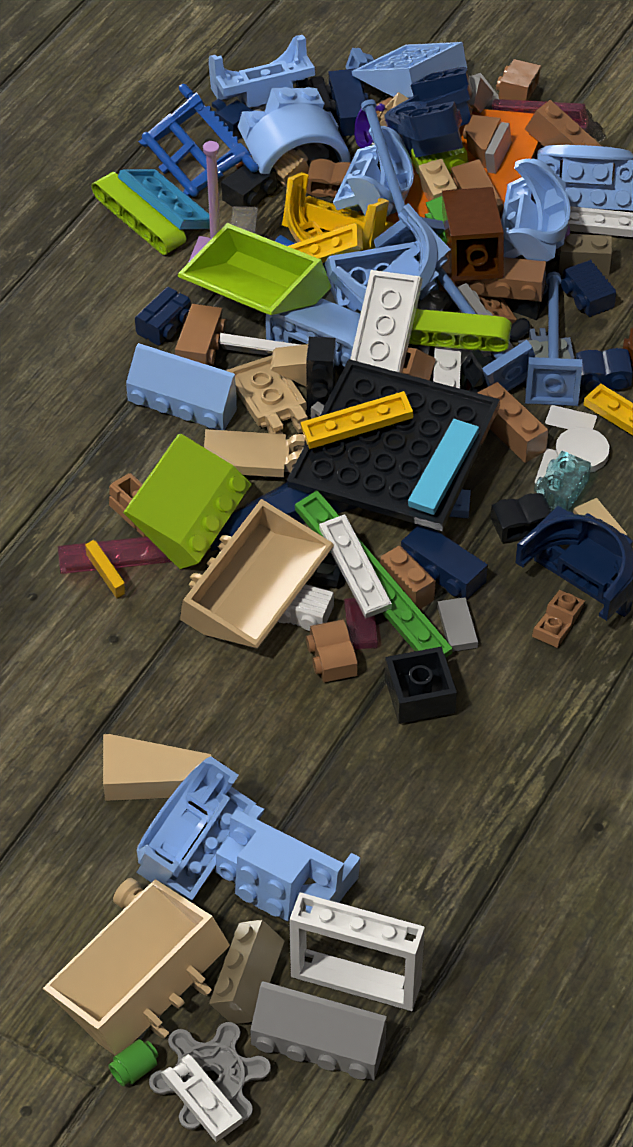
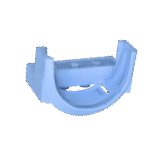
M549 145L537 150V160L545 162L558 176L560 161L563 159L561 179L566 183L565 191L570 206L633 211V153L631 151L587 145ZM613 162H614V164H615V173H614V180L612 181Z
M211 756L195 767L170 796L142 837L137 847L138 863L141 866L136 873L151 883L155 879L191 902L215 867L216 853L229 838L230 817L236 810L248 814L256 804L231 787L239 775ZM192 801L193 803L207 811V815H205L204 813L190 805L188 802ZM207 822L206 827L204 828V830L202 831V833L200 834V836L198 837V839L196 840V842L194 843L186 857L182 860V858L184 857V855L186 854V852L188 851V849L190 848V846L192 845V843L194 842V840L196 839V837L198 836V834Z

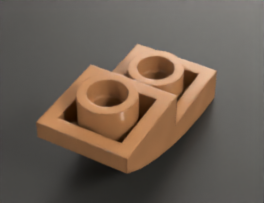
M559 590L549 602L545 615L534 627L532 637L558 648L576 621L585 601L570 593Z

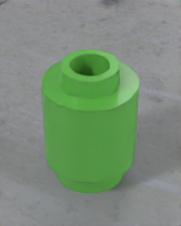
M138 1039L114 1056L113 1062L108 1066L110 1072L120 1085L133 1084L157 1066L156 1058L158 1053L149 1041L144 1043Z

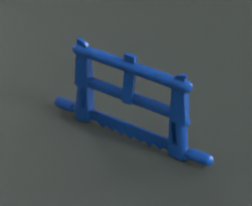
M181 84L179 91L187 101L174 113H169L149 132H144L142 139L138 141L140 145L148 146L163 163L159 166L162 173L165 174L170 171L183 186V193L188 197L198 196L199 191L208 186L206 155L180 126L196 112L230 149L229 152L217 160L218 179L224 176V172L241 161L251 172H257L259 169L258 164L251 158L250 152L241 143L238 144V137H233V131L229 132V127L224 126V121H220V117L215 116V111H211L210 106H205L197 93L194 94L186 84ZM171 131L183 144L172 157L157 142ZM189 152L205 169L192 181L177 166Z

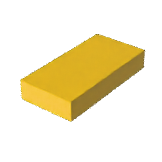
M92 540L85 544L87 557L116 599L124 595V581L98 543Z

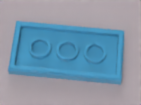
M120 170L118 178L177 228L210 229L209 213L157 170Z

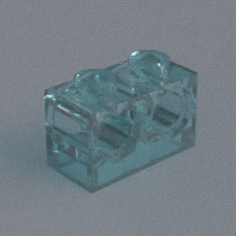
M561 451L556 460L552 459L549 462L545 476L538 478L534 492L544 494L552 511L557 506L569 511L589 481L591 462Z

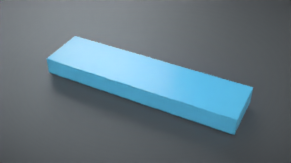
M453 419L408 499L409 507L432 515L435 514L479 434L478 426Z

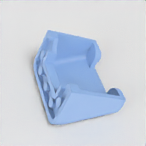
M321 298L315 305L275 315L266 314V340L291 343L293 339L308 344L309 336L336 338V365L339 366L341 363L345 367L348 359L351 358L361 314Z

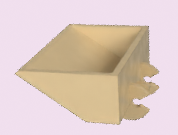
M262 499L232 537L228 535L221 536L220 540L223 543H220L218 546L221 552L216 558H210L207 562L209 567L203 575L193 573L190 576L193 581L189 583V586L192 589L183 599L180 616L181 621L203 635L254 648L259 647L334 546L331 541Z
M155 879L43 987V990L98 1044L116 1056L131 1045L148 1027L159 1037L165 1038L169 1032L160 1025L162 1021L158 1017L171 1004L179 1009L185 1003L179 996L190 985L206 996L212 991L203 982L205 978L201 974L230 944L213 916Z

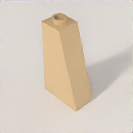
M103 734V786L105 801L170 798L189 773L202 761L210 757L211 754L112 734Z

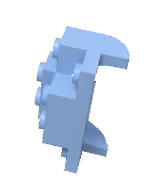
M303 35L293 37L287 50L270 64L239 72L225 69L222 56H209L210 84L216 98L229 100L237 96L240 102L246 103L249 108L267 104L272 88H293L296 80H304L315 76V67L307 56L306 38Z
M381 126L401 193L405 200L414 178L412 160L399 134L389 127ZM370 128V129H369V133H370V135H371V137H372V139H373V142H374V144H375V140H374V137H373V134H372V131H371V128ZM376 144L356 151L333 200L336 210L347 208L357 212L361 211L365 215L369 204H375L379 198L389 200L387 216L397 212Z
M537 159L519 160L515 162L514 169L522 177L507 185L501 219L504 232V257L516 258L523 255L527 260L547 262L555 257L556 249L564 245L565 235L568 230L570 203L565 191L566 183L543 161ZM531 194H533L536 204L531 200Z

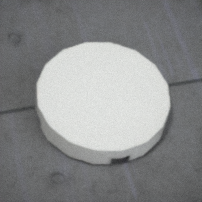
M586 427L570 428L561 433L557 439L556 457L563 467L573 472L582 473V470H589V473L595 472L607 462L609 444L607 439L596 430Z

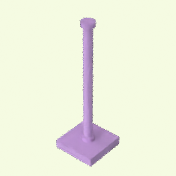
M208 141L203 145V152L206 154L210 238L198 237L189 262L220 231L217 171L219 144L214 141Z

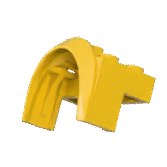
M301 172L288 178L282 225L289 228L297 243L358 223L362 226L363 250L375 249L374 239L394 225V223L386 221L389 200L379 198L377 203L369 204L365 215L347 208L336 210L333 203L311 196L306 197L308 174ZM308 228H314L308 232H305Z

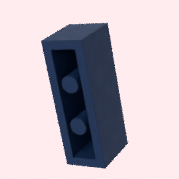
M357 68L328 71V85H330L332 93L331 101L335 100V117L342 137L355 135L356 117L362 108L361 104L368 100L367 93H363L364 81L352 76V71Z
M418 525L401 541V547L436 583L444 587L453 596L458 598L465 597L467 601L486 583L488 564L433 528Z

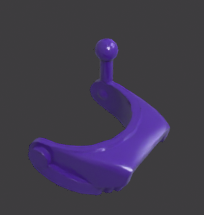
M379 104L375 110L383 112L385 105ZM361 108L356 117L354 134L357 145L360 148H365L373 142V139L369 133L370 124L366 112Z

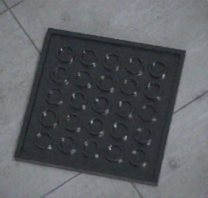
M348 359L320 416L404 391L413 410L414 418L309 449L306 442L287 479V486L310 494L318 491L327 499L443 531L500 408V399ZM453 419L478 426L479 434L435 514L432 515L409 507L408 499Z

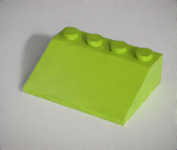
M178 434L123 513L179 569L198 564L251 486V483L234 465L183 434Z

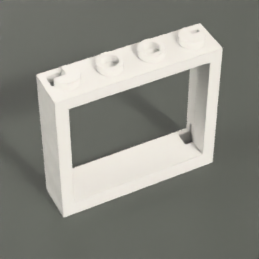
M300 892L290 917L291 977L412 1011L421 986L425 927ZM306 905L312 907L311 913L306 912ZM306 931L406 958L405 976L308 950ZM407 933L416 935V939H413V942L405 940ZM305 956L313 958L312 963L305 962Z

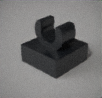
M479 349L469 353L460 368L473 388L484 383L486 379L482 368L494 360L490 355L484 357Z

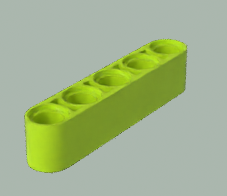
M111 172L92 183V191L98 201L162 255H166L186 243L184 231L177 228L118 178L117 173Z
M416 309L409 344L502 352L508 349L512 324L509 319L501 316Z

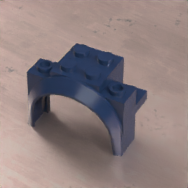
M557 506L517 544L516 564L524 568L534 558V561L604 604V608L599 612V617L608 621L615 612L625 617L631 611L633 601V540L629 539L624 533H620L610 524L595 518L589 513L578 515ZM559 545L570 546L566 550H564Z

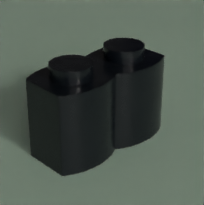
M530 493L519 499H502L494 503L491 507L490 518L501 542L508 543L523 539L552 510L544 494Z

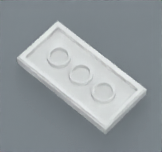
M370 271L351 360L402 373L423 282L421 276Z

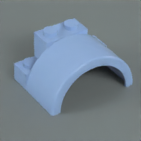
M272 88L265 111H242L238 129L253 160L258 164V170L261 174H270L273 165L283 154L307 143L330 145L339 162L351 163L349 150L338 131L339 126L332 113L323 109L324 102L317 88Z

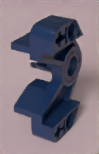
M458 67L426 75L410 85L413 97L390 109L384 115L387 127L400 134L410 157H412V148L415 158L463 148L459 128L468 124L472 117L468 100L471 99L473 88L467 68Z

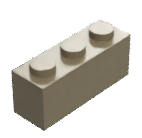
M263 920L238 924L209 1002L224 1018L234 1024L253 1021L260 985L262 981L270 983L285 941Z

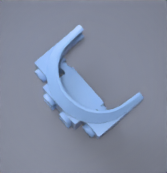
M407 203L398 214V217L412 231L417 241L410 249L405 250L384 269L383 272L421 276L423 282L419 299L422 300L437 285L434 282L439 275L436 270L448 261L446 255L451 249L417 214L412 206ZM337 266L329 278L350 300L347 307L354 312L358 309L361 312L367 287L357 282L340 266Z
M254 805L248 814L239 810L234 812L230 817L229 838L216 853L215 872L220 874L225 880L235 882V894L245 902L252 903L272 916L289 921L300 892L339 903L358 879L359 856L351 853L346 861L342 863L259 821V818L264 813V809L257 805ZM308 878H311L316 882L313 884L303 885ZM306 905V912L311 913L312 907Z

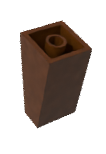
M493 187L442 190V214L446 243L451 249L448 252L452 282L504 278V232Z

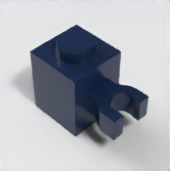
M219 98L212 102V107L216 109L215 116H219L220 121H224V126L229 127V132L233 131V137L237 136L238 140L242 138L238 129L242 111L253 110L239 100H235L228 106Z

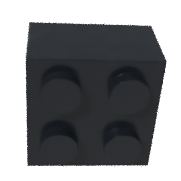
M442 646L385 657L384 678L399 724L455 713L457 692Z

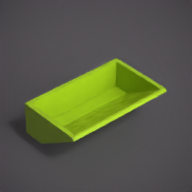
M226 223L178 273L179 278L269 315L315 305L331 288L321 259L229 223Z

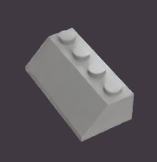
M262 981L251 1025V1045L256 1046L257 1049L263 1052L271 1053L274 1051L284 1054L294 1061L301 1062L305 1060L315 1063L325 1070L336 1069L347 1072L356 1079L367 1078L375 1080L385 1050L387 1016Z

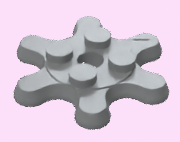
M232 1022L221 1024L217 1028L215 1037L206 1043L196 1041L187 1030L177 1029L169 1035L168 1043L170 1048L178 1055V1062L175 1067L180 1064L181 1058L189 1054L204 1072H216L219 1078L213 1083L242 1116L243 1122L248 1120L253 1110L250 1101L243 1096L242 1088L250 1081L264 1079L270 1072L269 1061L262 1056L244 1058L237 1054L235 1045L240 1038V1029ZM164 1070L156 1071L151 1075L149 1085L153 1092L159 1095L175 1093L162 1078L161 1072ZM187 1074L186 1076H184L183 1078H181V1080H182L183 1082H186V1081L189 1080L192 1076H189V1075ZM184 1104L179 1114V1121L186 1129L194 1130L201 1123Z

